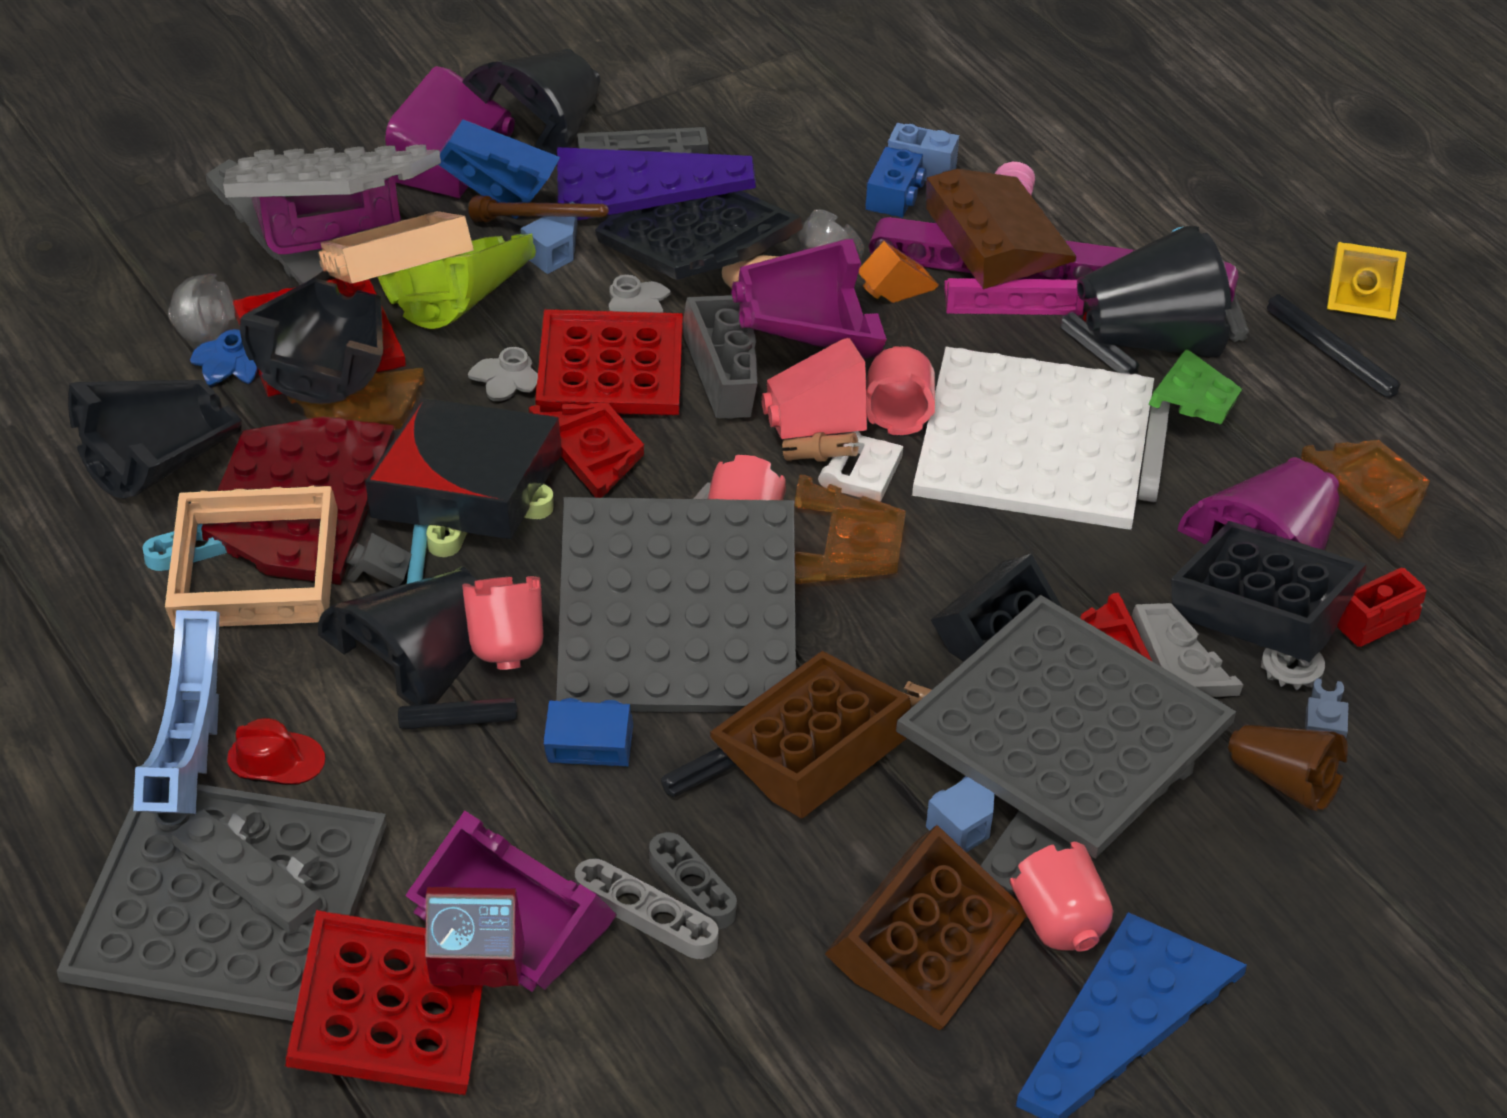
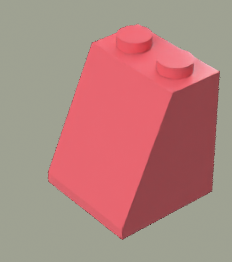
M850 338L834 343L767 380V393H762V408L764 415L768 414L770 426L776 428L781 439L813 436L819 432L836 434L867 430L865 361Z

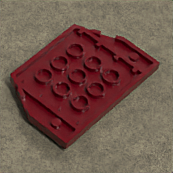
M322 416L243 430L217 491L270 489L273 487L299 488L313 485L314 487L331 486L338 508L331 584L341 585L348 567V556L357 542L369 509L365 481L395 437L394 426ZM321 518L208 523L202 525L203 540L208 542V538L211 539L212 537L214 540H219L225 546L228 554L237 559L242 556L256 564V569L265 575L315 581Z

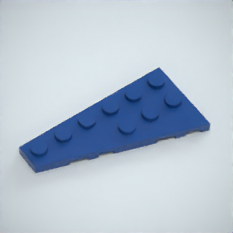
M1128 912L1020 1091L1016 1107L1039 1118L1069 1117L1094 1096L1095 1090L1110 1078L1115 1080L1125 1072L1130 1062L1139 1055L1141 1057L1146 1055L1186 1023L1191 1013L1204 1003L1209 1004L1219 996L1220 990L1231 981L1235 983L1245 975L1247 964Z

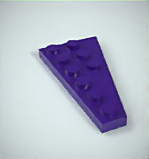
M557 147V156L560 157L557 162L558 203L605 204L609 208L608 215L756 188L755 166L752 156ZM577 217V221L594 217Z

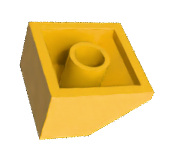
M1338 242L1335 247L1330 275L1327 310L1395 320L1407 252Z

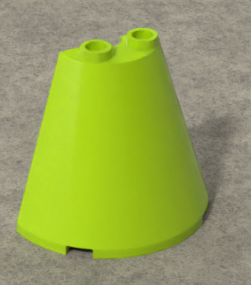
M533 234L513 235L511 240L506 242L502 236L472 240L473 251L378 276V279L391 304L398 303L405 311L403 314L404 318L420 327L440 328L456 321L524 266L528 260L535 257L536 248L533 244Z

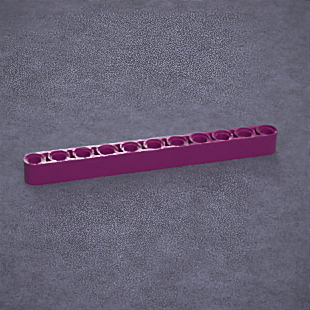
M886 217L877 222L869 243L871 255L885 241L923 267L971 273L937 223ZM1066 241L1076 255L1075 262L1019 279L1078 280L1080 277L1135 250ZM1224 262L1232 302L1239 274L1235 266Z

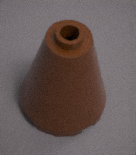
M1244 725L1240 730L1234 731L1228 745V750L1232 753L1234 763L1307 809L1318 811L1317 808L1324 810L1335 797L1343 775L1336 773L1339 761L1347 763L1348 743L1345 735L1334 731Z

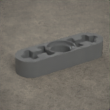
M665 832L653 837L649 844V864L685 905L710 917L716 922L718 929L730 926L736 919L737 899L733 891L680 835ZM675 853V859L670 854ZM693 874L700 876L704 881L697 886H688L681 879ZM710 901H711V902L713 903V905L715 906V907H713V908H711V909H710Z

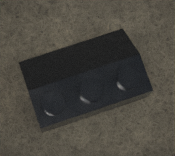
M1028 554L1000 563L933 617L931 622L948 651L965 662L1040 595L1058 606H1062L1032 554Z

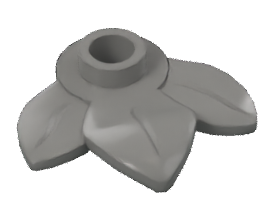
M620 275L614 279L613 284L610 286L611 301L608 308L609 311L663 313V308L659 301L668 297L671 291L657 282L640 283V280L633 275Z
M509 347L500 353L499 358L483 359L474 365L468 373V378L485 382L486 394L490 400L503 401L512 397L517 390L532 392L537 387L538 373L532 369L531 358L524 349Z

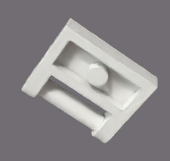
M859 431L840 433V435L849 433L857 435L859 443L844 444V447L859 446L858 453H860V456L850 476L841 473L849 456L832 457L829 465L822 469L818 477L819 483L824 488L880 503L902 459L903 446L862 436Z

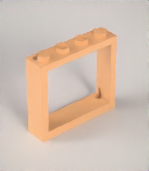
M436 211L320 242L322 251L318 253L321 260L319 261L323 271H328L329 276L349 283H356L470 252L474 249L465 216Z
M313 485L299 488L273 487L255 490L234 489L232 491L210 492L201 490L200 492L179 493L165 609L173 628L175 629L176 610L217 611L220 613L219 627L319 622L321 614L330 606L338 512L332 487H314ZM321 518L315 587L189 593L198 524Z

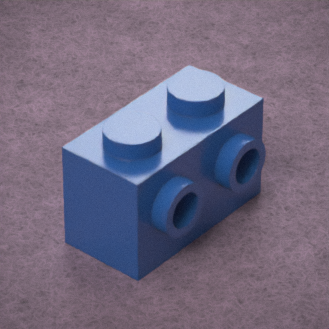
M885 147L867 182L865 210L903 218L908 206H914L918 187L922 188L925 182L926 169L922 168L923 154L913 153L906 149Z
M574 698L549 701L543 743L548 763L629 766L633 731L630 704H622L615 700L591 703L582 702Z

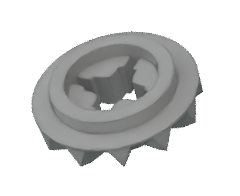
M1266 648L1263 652L1261 668L1267 670L1268 679H1278L1280 687L1290 684L1298 690L1302 685L1312 688L1317 678L1322 679L1325 661L1319 652L1310 662L1297 659L1298 666L1294 669H1289L1287 666L1294 663L1296 658Z

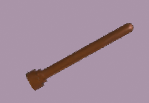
M474 196L469 203V215L474 222H490L497 216L605 217L609 213V208L605 204L497 202L490 196Z

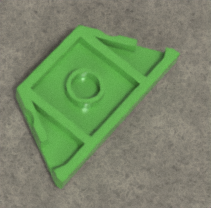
M1185 350L1153 392L1148 405L1160 408L1162 401L1181 405L1178 410L1179 414L1199 417L1206 421L1222 424L1237 402L1242 389L1191 351Z

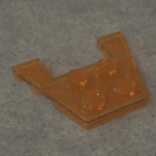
M799 475L795 495V508L832 512L824 555L795 551V584L897 573L906 511L862 496L860 500L842 494V488L829 484L827 488L813 484L812 477Z

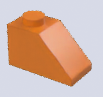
M885 241L880 244L859 269V274L866 281L863 287L873 297L878 299L880 296H883L892 303L933 291L939 286L922 265Z

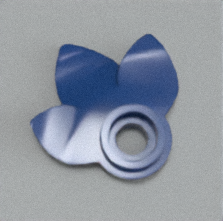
M237 329L225 331L217 340L201 344L195 349L190 359L191 364L202 366V373L209 387L215 386L231 374H234L242 382L250 384L258 371L254 361H249L242 344L240 330Z

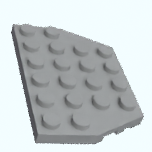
M426 145L408 146L405 148L406 151H396L395 146H382L375 148V152H365L364 147H351L344 149V153H335L334 148H321L314 150V154H304V149H291L284 151V155H275L274 150H261L254 152V157L238 159V165L226 169L223 183L225 198L354 194L366 189L384 186V180L394 175H398L399 180L413 178L440 164L439 150H426Z

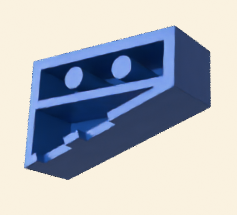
M462 119L441 149V163L438 165L482 196H490L497 202L530 203L548 180L560 157Z

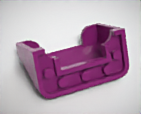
M435 66L391 117L387 125L385 141L386 146H395L396 151H406L405 148L408 146L426 145V150H439L440 152L462 119L510 137L514 131L515 119L511 117L510 110L494 99L487 103L483 102L462 83L464 79L452 70ZM439 165L406 180H399L398 175H394L396 183L460 198L467 187H469Z
M394 176L385 179L384 186L366 189L354 194L251 197L265 242L277 254H291L322 249L320 242L400 221Z
M464 811L405 896L417 905L413 913L426 922L427 887L516 888L525 941L519 984L531 992L537 986L545 990L609 928L617 914L597 894L581 884L578 886L573 881L566 880L511 845L501 835L495 834L489 829L487 830L481 820Z

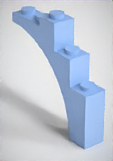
M176 610L174 647L167 700L162 723L151 754L143 765L135 767L133 811L196 814L198 773L207 774L208 735H217L219 694H216L220 618V613L217 611Z

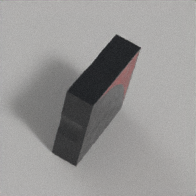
M421 398L365 481L370 517L415 525L444 526L461 532L512 539L530 508L533 495L545 483L562 454L559 417Z

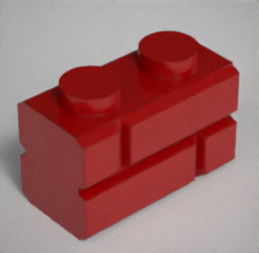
M1402 567L1358 587L1345 609L1337 628L1357 647H1362L1401 628L1403 625H1408L1418 620L1422 610L1421 604L1424 603L1427 590L1409 571Z

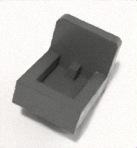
M371 533L362 545L356 543L347 559V563L351 565L347 579L355 582L364 571L393 587H397L404 580L412 554Z

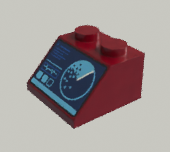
M427 887L425 958L430 983L450 987L457 985L519 986L525 941L516 888Z

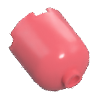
M902 346L883 350L874 358L867 375V418L871 424L876 423L880 427L888 429V434L909 435L920 431L923 428V424L935 413L934 369L929 359L919 350Z
M736 455L734 461L724 464L719 462L712 476L707 499L783 500L786 492V481L783 475L779 478L770 469L771 463L756 456Z
M527 576V583L513 584L512 577L477 580L475 581V586L470 584L462 585L469 642L473 653L478 658L486 662H497V669L500 670L515 669L521 667L520 660L530 658L540 650L543 644L540 577Z
M1071 842V849L1057 851L1054 845H1050L1023 860L1018 865L1021 874L1017 878H1010L1009 882L1044 945L1058 951L1076 950L1082 952L1089 950L1099 942V938L1110 926L1113 917L1111 901L1085 845Z

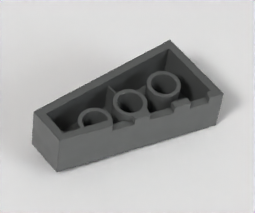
M732 295L687 297L682 334L716 419L751 417L757 387L754 329L741 328L739 323L740 306L739 303L733 302Z

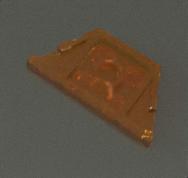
M422 367L375 373L362 390H358L347 396L346 399L337 402L309 403L289 396L288 401L292 404L297 402L304 408V415L308 419L324 416L393 425L394 430L401 429L408 418L407 412L412 409L416 401L418 386H423L425 382L424 370Z
M1379 440L1362 441L1357 444L1349 442L1335 443L1334 449L1329 451H1316L1314 445L1303 447L1301 454L1303 461L1317 466L1324 472L1333 474L1339 482L1338 489L1398 539L1403 537L1428 491L1430 480Z

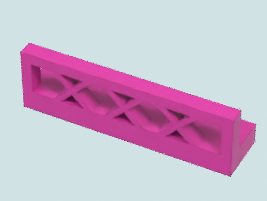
M948 278V280L944 281L946 313L1067 315L1069 312H1075L1077 315L1083 314L1084 301L1078 296L1077 280L1016 279L983 289L976 279Z

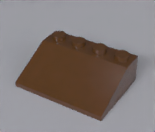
M954 169L927 177L926 209L983 289L1076 261L1075 253L1017 177L964 169Z
M821 651L710 731V736L772 802L803 819L907 739L896 732L897 720L911 709L910 696Z
M936 825L910 846L825 952V955L855 984L937 1030H941L1027 915L1021 904Z

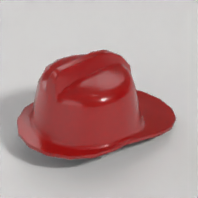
M271 718L256 719L245 726H238L235 733L236 742L233 743L228 751L227 763L231 771L239 777L281 784H300L310 781L321 772L325 765V753L318 742L311 737L289 732L285 725Z

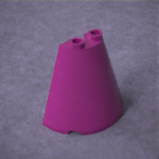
M844 239L740 267L739 281L732 283L733 302L739 303L740 306L739 323L741 328H751L822 348H827L842 339L850 338L864 359L875 358L879 355L886 342V336L878 313L864 314L863 316L854 289L861 261L853 239Z
M1292 457L1281 465L1198 501L1181 518L1177 531L1206 544L1218 532L1220 523L1225 525L1228 521H1232L1325 551L1339 508V494L1337 491L1339 482L1333 474L1324 472L1317 466L1302 461L1297 457Z

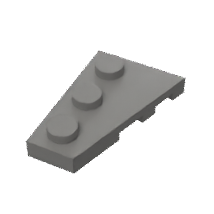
M1172 603L1135 605L1132 617L1154 663L1211 697L1240 696L1243 683L1236 676L1229 677L1221 668L1222 660L1214 651L1208 653L1198 642L1197 637L1199 634Z

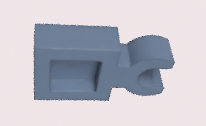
M1317 678L1313 685L1312 697L1308 698L1306 706L1305 729L1334 731L1345 735L1346 738L1348 732V703L1341 702L1344 685L1342 682L1337 681L1335 691H1326L1321 687L1322 680Z

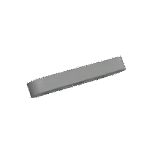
M1162 401L1160 408L1151 406L1138 500L1156 502L1170 407L1169 402Z
M588 859L581 862L575 869V883L578 886L581 884L597 894L617 914L616 917L688 957L704 959L716 952L718 948V926L710 917L606 861ZM625 893H633L640 900L635 904L625 905L620 903L617 898ZM668 912L675 919L670 923L660 924L655 922L652 917L656 913Z

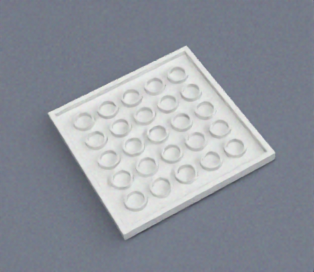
M946 347L935 391V413L928 420L912 496L1131 530L1150 405L1148 404L1152 397L1154 378L1138 374L1131 375L1111 372L1104 369H1091L1069 364L1004 356L997 353L971 351L964 348Z

